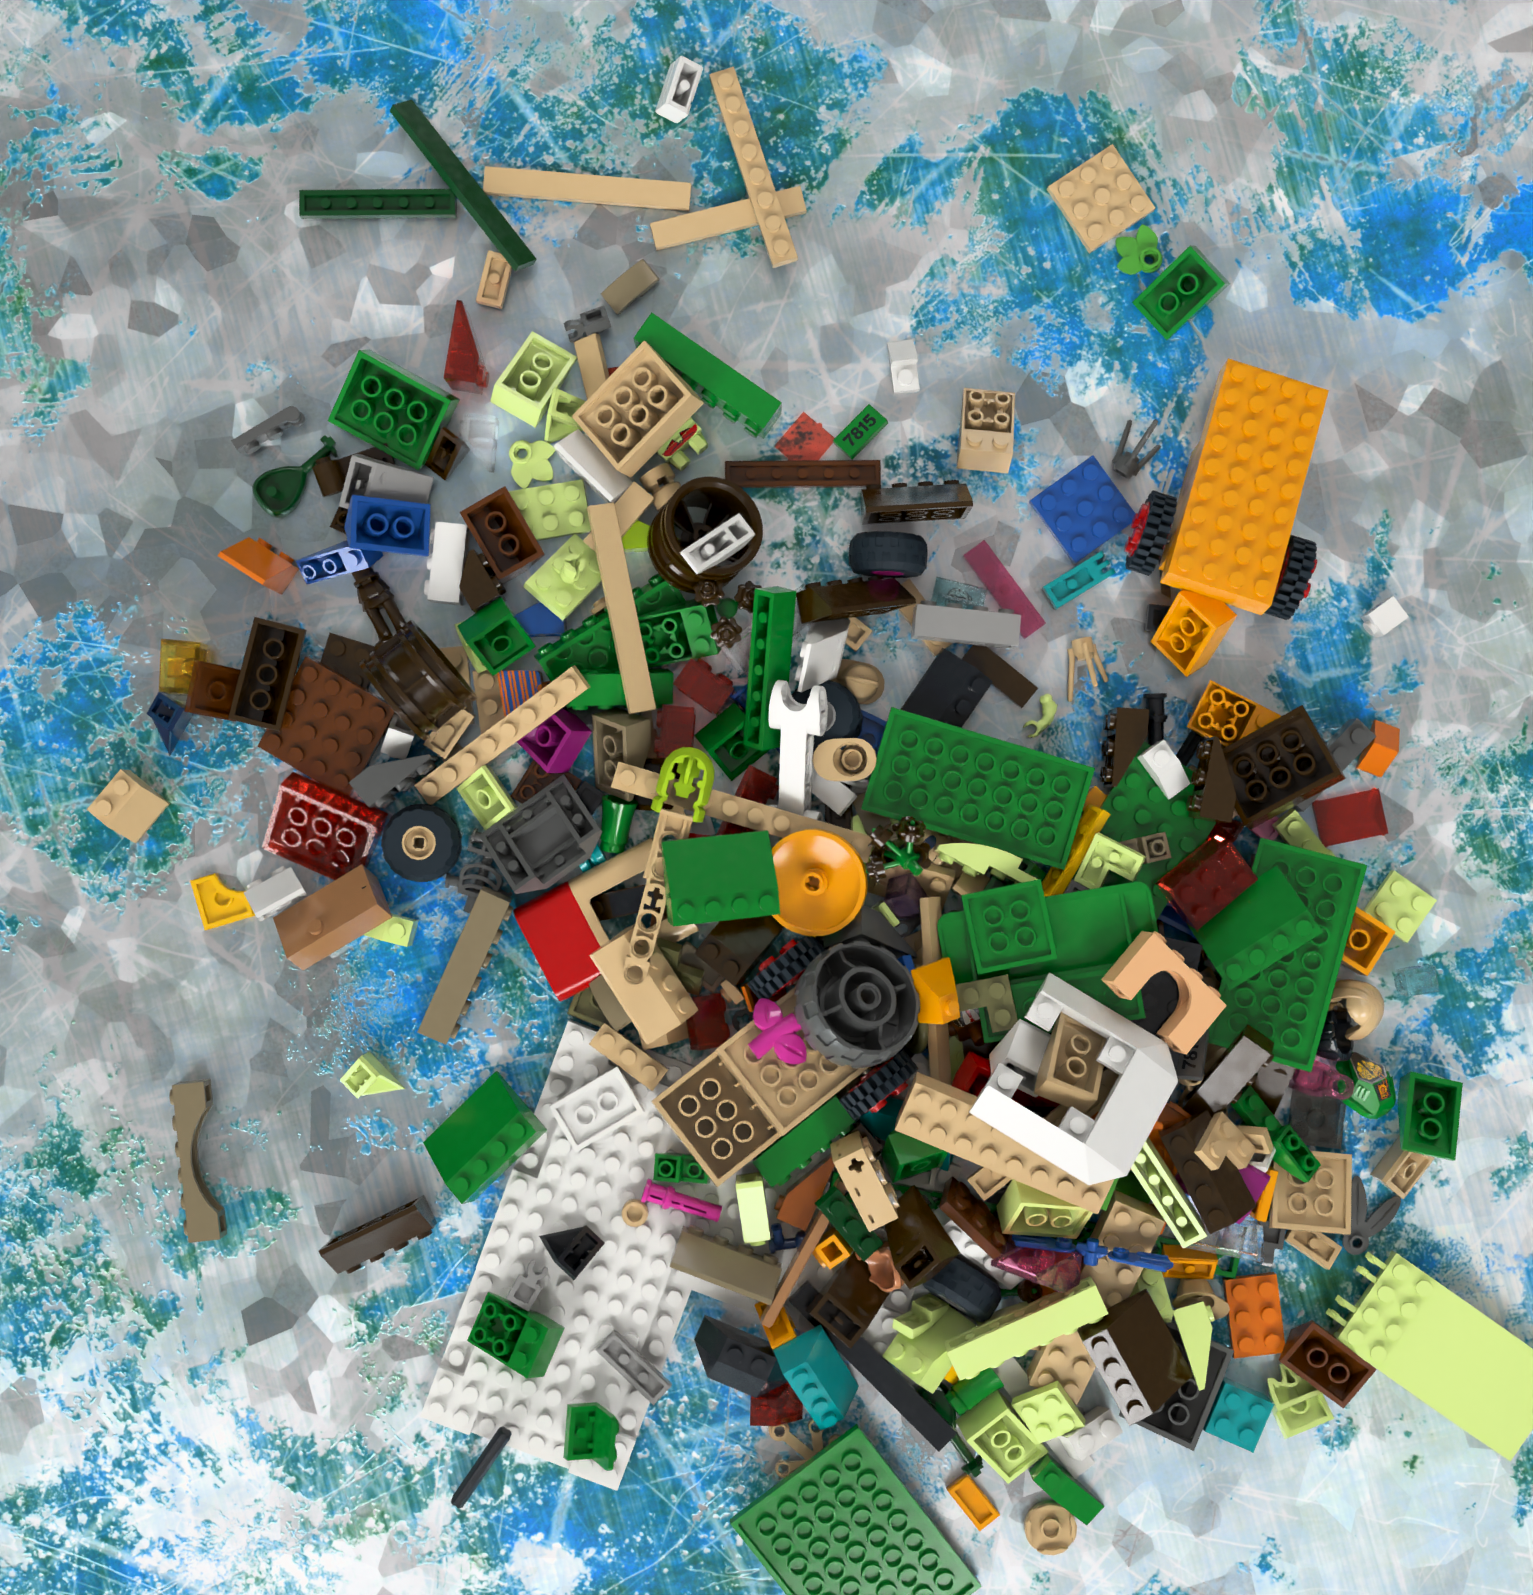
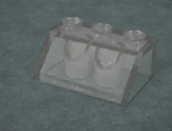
M1192 1204L1197 1213L1199 1214L1195 1204ZM1248 1215L1240 1225L1234 1223L1210 1235L1204 1224L1207 1236L1185 1247L1263 1263V1226L1255 1221V1218L1251 1215Z

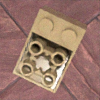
M972 388L963 389L957 469L1008 474L1013 456L1015 393Z

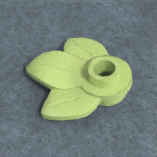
M519 440L512 444L509 450V457L513 462L511 475L521 488L526 489L532 478L538 481H550L553 479V469L547 460L555 453L553 446L542 440L533 443ZM520 450L527 451V456L525 458L518 457V452Z

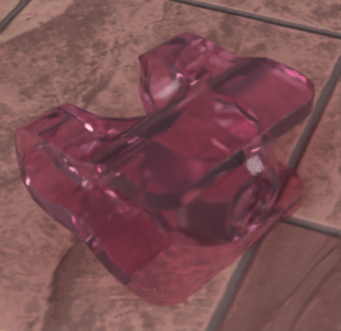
M1314 1060L1311 1072L1296 1068L1292 1077L1294 1083L1290 1082L1288 1087L1310 1096H1330L1340 1100L1351 1097L1354 1090V1082L1350 1077L1332 1070L1328 1065ZM1337 1080H1344L1346 1083V1089L1342 1093H1337Z

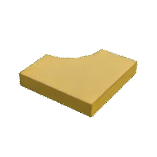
M218 873L190 880L204 930L255 916L244 895L246 891L230 889L221 881Z

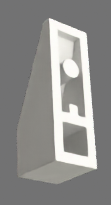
M738 513L682 550L680 554L694 572L699 574L725 561L744 548L756 534L740 513Z

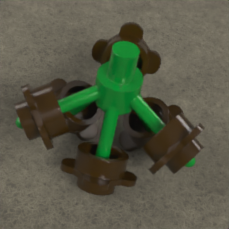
M906 816L901 818L899 823L892 825V830L898 831V836L907 842L906 846L901 850L889 840L894 834L888 828L891 823H888L884 828L881 825L877 828H872V833L869 836L872 841L868 846L871 847L874 844L875 848L872 850L871 855H869L871 862L866 863V873L869 874L870 879L876 878L877 884H880L879 879L886 878L885 869L899 865L903 869H909L914 876L921 874L922 868L930 867V845L926 842H923L921 845L914 844L920 842L922 837L925 836L923 830L926 829V825L923 821H917L914 817Z

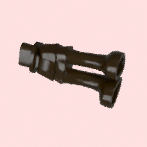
M372 567L351 573L356 581L354 586L357 588L359 604H362L363 612H366L379 638L374 647L376 651L393 637L380 612L381 609H385L396 632L400 628L407 631L409 627L394 601V595L389 591L390 587L380 578L378 572H374Z

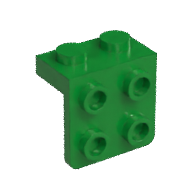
M597 1402L567 1404L563 1458L567 1461L593 1459L606 1471H612L614 1462L617 1459L615 1440L616 1435L619 1433V1423L616 1417Z

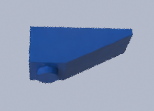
M536 603L515 615L529 637L560 636L567 631V618L562 621L542 603Z

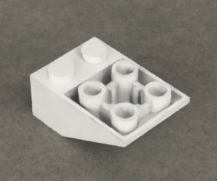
M840 619L811 623L810 630L807 632L806 639L802 644L800 652L802 659L795 676V681L799 682L798 692L806 691L814 685H820L837 677L850 620Z

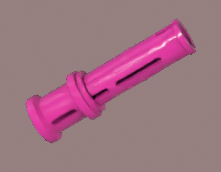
M647 1179L641 1198L643 1203L649 1201L661 1205L662 1209L665 1210L672 1207L718 1222L722 1211V1205H716L675 1192L673 1186L664 1187L652 1183L651 1179Z

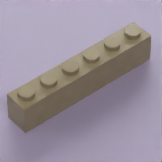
M482 887L417 1033L445 1045L450 1038L455 1040L461 1027L457 1023L460 1014L466 1015L471 1001L467 1000L471 991L476 993L482 980L481 977H478L481 967L487 968L493 955L488 953L492 944H498L503 933L499 929L502 920L508 921L514 907L510 906L512 898L488 887Z

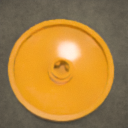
M804 829L784 837L771 849L780 904V914L772 916L782 926L792 932L805 936H825L841 930L856 917L866 898L868 880L862 858L847 840L827 830Z

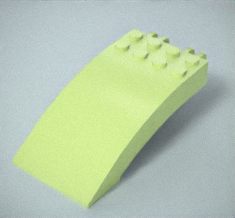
M1391 1251L1385 1262L1367 1252L1365 1255L1367 1260L1379 1266L1380 1270L1373 1276L1363 1266H1357L1355 1270L1369 1279L1371 1283L1355 1306L1337 1295L1335 1298L1337 1303L1351 1312L1344 1319L1339 1313L1328 1308L1326 1314L1341 1324L1333 1336L1387 1377L1511 1462L1533 1430V1348L1396 1252Z

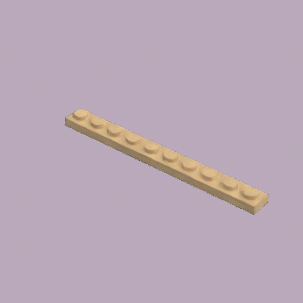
M618 762L611 788L653 800L654 797L658 796L656 786L660 774ZM679 779L670 780L667 789L668 799L664 803L685 807L684 809L694 812L693 805L698 800L700 788L692 783L696 790L689 794L688 799L676 796V789L673 786V783L679 782ZM711 790L708 804L703 806L706 816L757 831L767 830L768 834L781 838L804 829H822L833 832L847 840L859 853L863 862L866 863L872 846H868L872 841L869 835L717 790Z

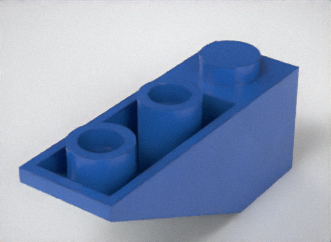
M346 540L298 559L296 563L307 585L369 568L384 555L380 551L349 548L348 541Z

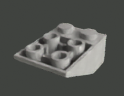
M355 454L351 457L339 506L348 509L352 495L427 504L434 477L365 455Z

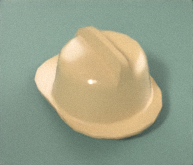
M842 659L837 677L831 680L850 690L859 704L875 702L884 691L883 675L875 666L850 659Z
M858 738L826 740L818 745L814 751L812 762L818 775L826 780L857 781L865 779L872 773L876 766L877 758L875 750L867 741ZM847 745L844 750L840 749L841 747Z
M1180 1278V1284L1177 1287V1297L1172 1302L1174 1308L1177 1309L1203 1301L1205 1306L1210 1305L1215 1320L1221 1319L1229 1313V1304L1214 1294L1207 1280Z

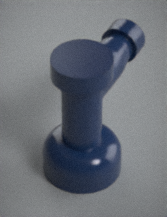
M772 1224L773 1238L768 1240L770 1254H776V1251L794 1248L798 1250L806 1232L799 1231L794 1238L784 1239L781 1224Z

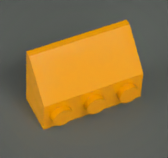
M1182 590L1176 596L1153 636L1151 643L1188 677L1207 665L1237 617V614L1222 601L1195 592Z

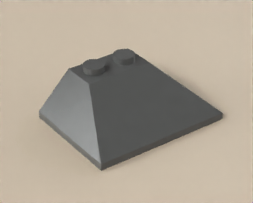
M563 774L517 807V809L485 830L479 837L513 892L519 894L547 889L588 860L596 847L602 830Z

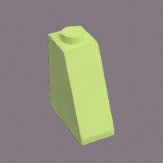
M760 1172L736 1175L735 1185L744 1243H750V1246L764 1245L766 1240H771L763 1176Z

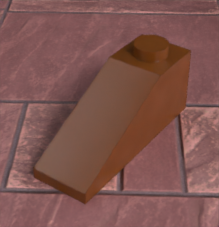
M831 1153L786 1190L784 1196L781 1194L778 1196L774 1205V1209L777 1210V1219L806 1231L817 1207L814 1203L821 1198L835 1166Z

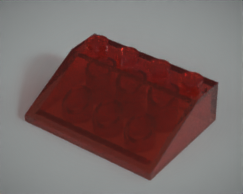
M292 772L280 784L262 849L336 880L361 864L366 868L368 867L382 835L388 813L377 808H370L357 799Z

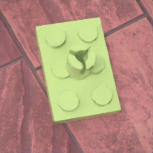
M574 533L525 582L523 588L564 621L602 582L596 552Z

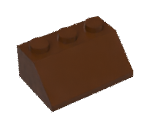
M505 486L460 512L502 584L527 571L545 555Z

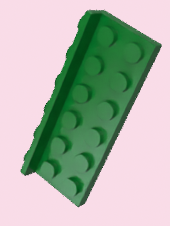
M659 573L652 576L648 580L649 583L642 588L636 587L632 589L637 616L685 601L680 590L666 582ZM607 606L604 607L605 611L597 616L591 615L584 619L582 626L562 633L560 635L561 639L555 643H547L537 650L538 653L534 657L550 682L574 665L578 670L619 669Z

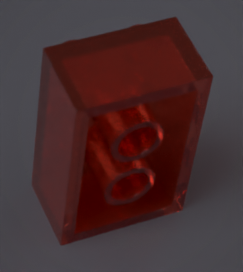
M1215 833L1162 877L1156 885L1182 920L1194 929L1199 930L1255 883L1258 878L1233 843L1222 835Z

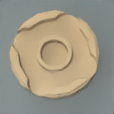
M1045 1500L1029 1509L1024 1521V1531L1027 1541L1034 1549L1044 1555L1054 1556L1065 1552L1068 1546L1074 1542L1077 1525L1074 1515L1056 1501Z

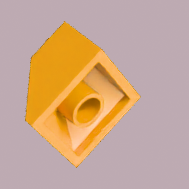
M950 957L912 969L913 983L920 999L918 1023L945 1024L960 1018L957 990Z

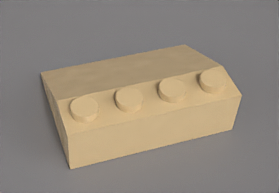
M643 341L572 415V418L617 471L632 477L704 402L677 372L646 341Z

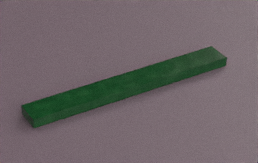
M413 100L393 104L390 109L391 114L513 270L516 272L534 265L537 260Z

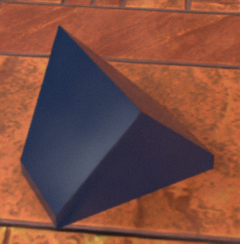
M158 692L147 715L152 718L169 755H171L194 713L184 712V704L162 692Z

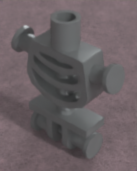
M477 828L472 833L470 843L483 844L482 849L468 846L467 851L483 855L481 863L465 865L461 869L459 876H452L448 872L445 880V888L456 886L458 887V893L468 895L463 910L467 913H471L479 892L486 883L494 891L510 898L513 895V892L507 893L501 889L504 882L503 876L491 866L493 858L480 839L479 835L481 832H478ZM479 867L478 874L466 875L471 868ZM489 871L496 876L497 884L488 877ZM466 879H476L474 884H465Z

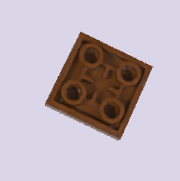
M533 760L510 797L523 804L563 774L575 791H577L583 780L570 772L547 773Z

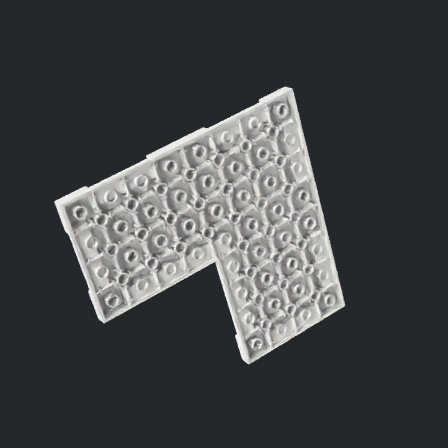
M570 1019L567 1022L534 1115L547 1131L517 1159L512 1169L420 1417L467 1435L474 1433L490 1440L499 1427L504 1426L512 1433L506 1446L569 1469L568 1473L617 1491L650 1402L596 1351V1348L615 1329L661 1372L691 1290L758 1315L754 1305L760 1301L670 1267L672 1254L683 1226L687 1228L690 1225L697 1226L704 1230V1234L714 1237L715 1234L723 1236L729 1240V1244L737 1247L739 1244L747 1245L754 1249L753 1253L761 1256L764 1253L770 1254L768 1240H766V1244L760 1246H750V1243H744L735 1183L736 1175L759 1172L753 1165L752 1160L718 1187L714 1185L711 1179L708 1184L653 1180L655 1153H691L651 1101L693 1069L694 1065L651 1049L644 1050L668 1068V1071L653 1091L620 1068L645 1110L644 1113L575 1153L549 1106L617 1065L589 1045L599 1030ZM837 1135L831 1141L835 1142L839 1140L841 1135ZM875 1136L882 1145V1148L879 1150L882 1152L886 1141ZM828 1148L823 1153L817 1151L811 1156L812 1161L805 1168L800 1170L797 1167L790 1173L792 1177L782 1186L776 1184L774 1187H771L763 1177L771 1238H773L771 1225L774 1223L781 1224L784 1239L794 1238L797 1232L803 1231L777 1219V1210L774 1209V1205L780 1194L784 1196L786 1190L831 1153V1148ZM880 1154L879 1157H878L876 1160L879 1159V1161L881 1162V1164H882V1166H883V1162H884V1161H883L882 1156H881V1154ZM952 1162L949 1171L937 1168L934 1190L943 1192L947 1180L952 1176L958 1179L961 1171L960 1165ZM832 1173L821 1197L829 1190ZM647 1179H651L652 1183L664 1187L673 1186L675 1192L716 1205H722L719 1220L715 1222L672 1207L665 1210L662 1209L661 1205L646 1201L645 1203L649 1211L645 1223L638 1227L629 1226L624 1222L622 1209L624 1204L631 1199L641 1200ZM895 1190L896 1198L898 1199L902 1196V1193L899 1190ZM922 1195L927 1204H929L930 1202L927 1197ZM850 1203V1204L855 1208V1210L858 1212V1210H857L855 1204H854V1203ZM816 1207L814 1214L810 1220V1223L805 1231L806 1234L819 1212L818 1207ZM830 1222L824 1233L834 1227ZM587 1225L605 1244L578 1277L573 1280L553 1261L539 1236ZM885 1225L873 1230L881 1241L888 1242ZM797 1248L776 1251V1254H770L779 1259L778 1262L782 1263L778 1284L796 1254ZM811 1254L784 1303L796 1326L795 1329L807 1332L815 1327L789 1302V1298L807 1280L820 1292L845 1260L832 1269L828 1267L823 1269L813 1254ZM534 1260L536 1261L533 1266L535 1274H540L544 1267L548 1268V1272L543 1279L538 1280L536 1283L542 1287V1290L531 1310L547 1316L565 1327L545 1376L527 1379L467 1340L487 1293L491 1292L506 1299L518 1275L527 1277L528 1264ZM904 1283L901 1289H895L890 1292L869 1327L862 1334L882 1356L899 1333L892 1328L893 1318L907 1313L916 1287L909 1290ZM597 1402L616 1417L619 1423V1433L616 1435L615 1440L617 1459L614 1462L612 1471H606L593 1459L567 1461L563 1458L567 1404Z

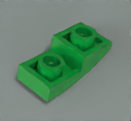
M655 1153L653 1180L680 1183L681 1181L702 1184L710 1183V1178L691 1154Z

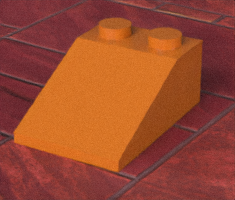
M248 537L220 551L218 557L281 595L299 570L292 565L294 559L283 552H280L279 555L271 551L273 546L260 537L257 541Z

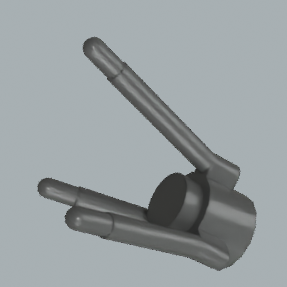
M1157 419L1153 420L1133 452L1126 451L1122 455L1132 425V420L1127 421L1117 453L1112 460L1115 464L1113 470L1127 479H1130L1132 475L1136 476L1140 469L1161 448L1160 445H1156L1137 464L1139 461L1137 455L1158 424Z

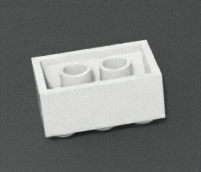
M579 429L554 445L558 456L606 503L614 502L615 504L635 479L633 476L629 477L617 471L586 433L583 434Z

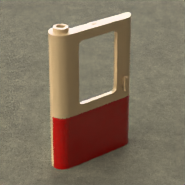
M652 837L513 909L520 929L555 996L560 1002L589 988V983L601 975L589 955L608 942L609 938L591 905V899L645 871L653 841ZM660 861L655 865V871L659 876L664 877L663 861ZM668 918L661 921L657 937L676 943L700 930L697 924L673 927L668 922Z

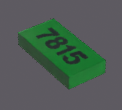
M868 404L833 440V443L853 460L888 424V421Z

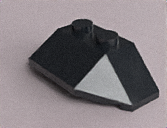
M704 1315L694 1341L707 1378L755 1398L788 1382L782 1374L769 1341Z

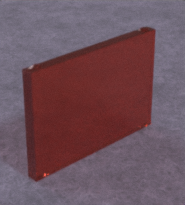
M1372 788L1371 790L1320 801L1315 800L1312 803L1319 840L1326 848L1331 845L1388 834L1379 788Z

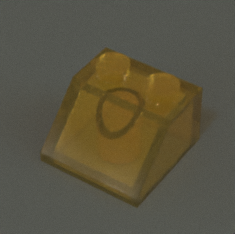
M161 639L159 692L174 696H187L194 660L208 663L211 661V652L208 649V645L201 642Z

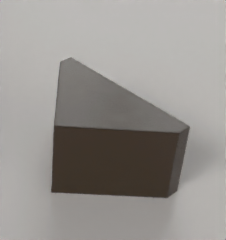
M443 427L425 465L442 479L447 480L468 454L470 448L446 427Z

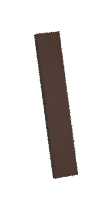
M880 460L725 461V480L741 488H858L872 484L881 485Z

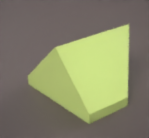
M553 388L547 413L544 441L550 444L567 437L578 429L583 431L572 418V415L586 401Z
M370 1052L358 1058L340 1079L357 1099L363 1095L405 1089Z

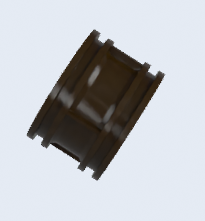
M700 477L690 480L677 489L651 522L647 536V547L651 562L666 582L681 591L696 594L693 586L699 584V578L721 580L724 587L753 560L759 551L763 537L761 515L752 498L741 487L728 480L718 477ZM687 507L706 509L703 523H693ZM740 513L756 535L744 548L726 559L732 562V564L713 566L696 574L680 552L719 527L723 522L725 523ZM674 525L683 531L681 540H678L676 537Z
M410 620L407 623L409 627L407 631L400 628L392 638L376 651H372L369 654L371 658L369 662L363 659L359 662V665L375 689L414 733L426 741L430 738L428 733L430 730L434 732L440 730L442 725L467 707L465 703L467 699L473 702L477 699V696L436 644L413 620Z

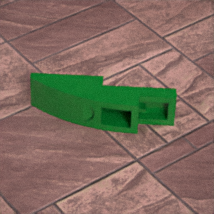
M1251 1085L1243 1087L1241 1089L1243 1091L1238 1101L1235 1104L1230 1103L1243 1119L1240 1126L1266 1127L1272 1144L1276 1149L1272 1160L1301 1181L1309 1182L1321 1166L1319 1161L1290 1124L1283 1126L1280 1124Z

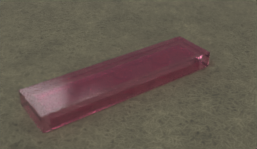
M985 540L963 555L1000 608L1014 610V614L1021 615L1020 635L1023 639L1046 624Z

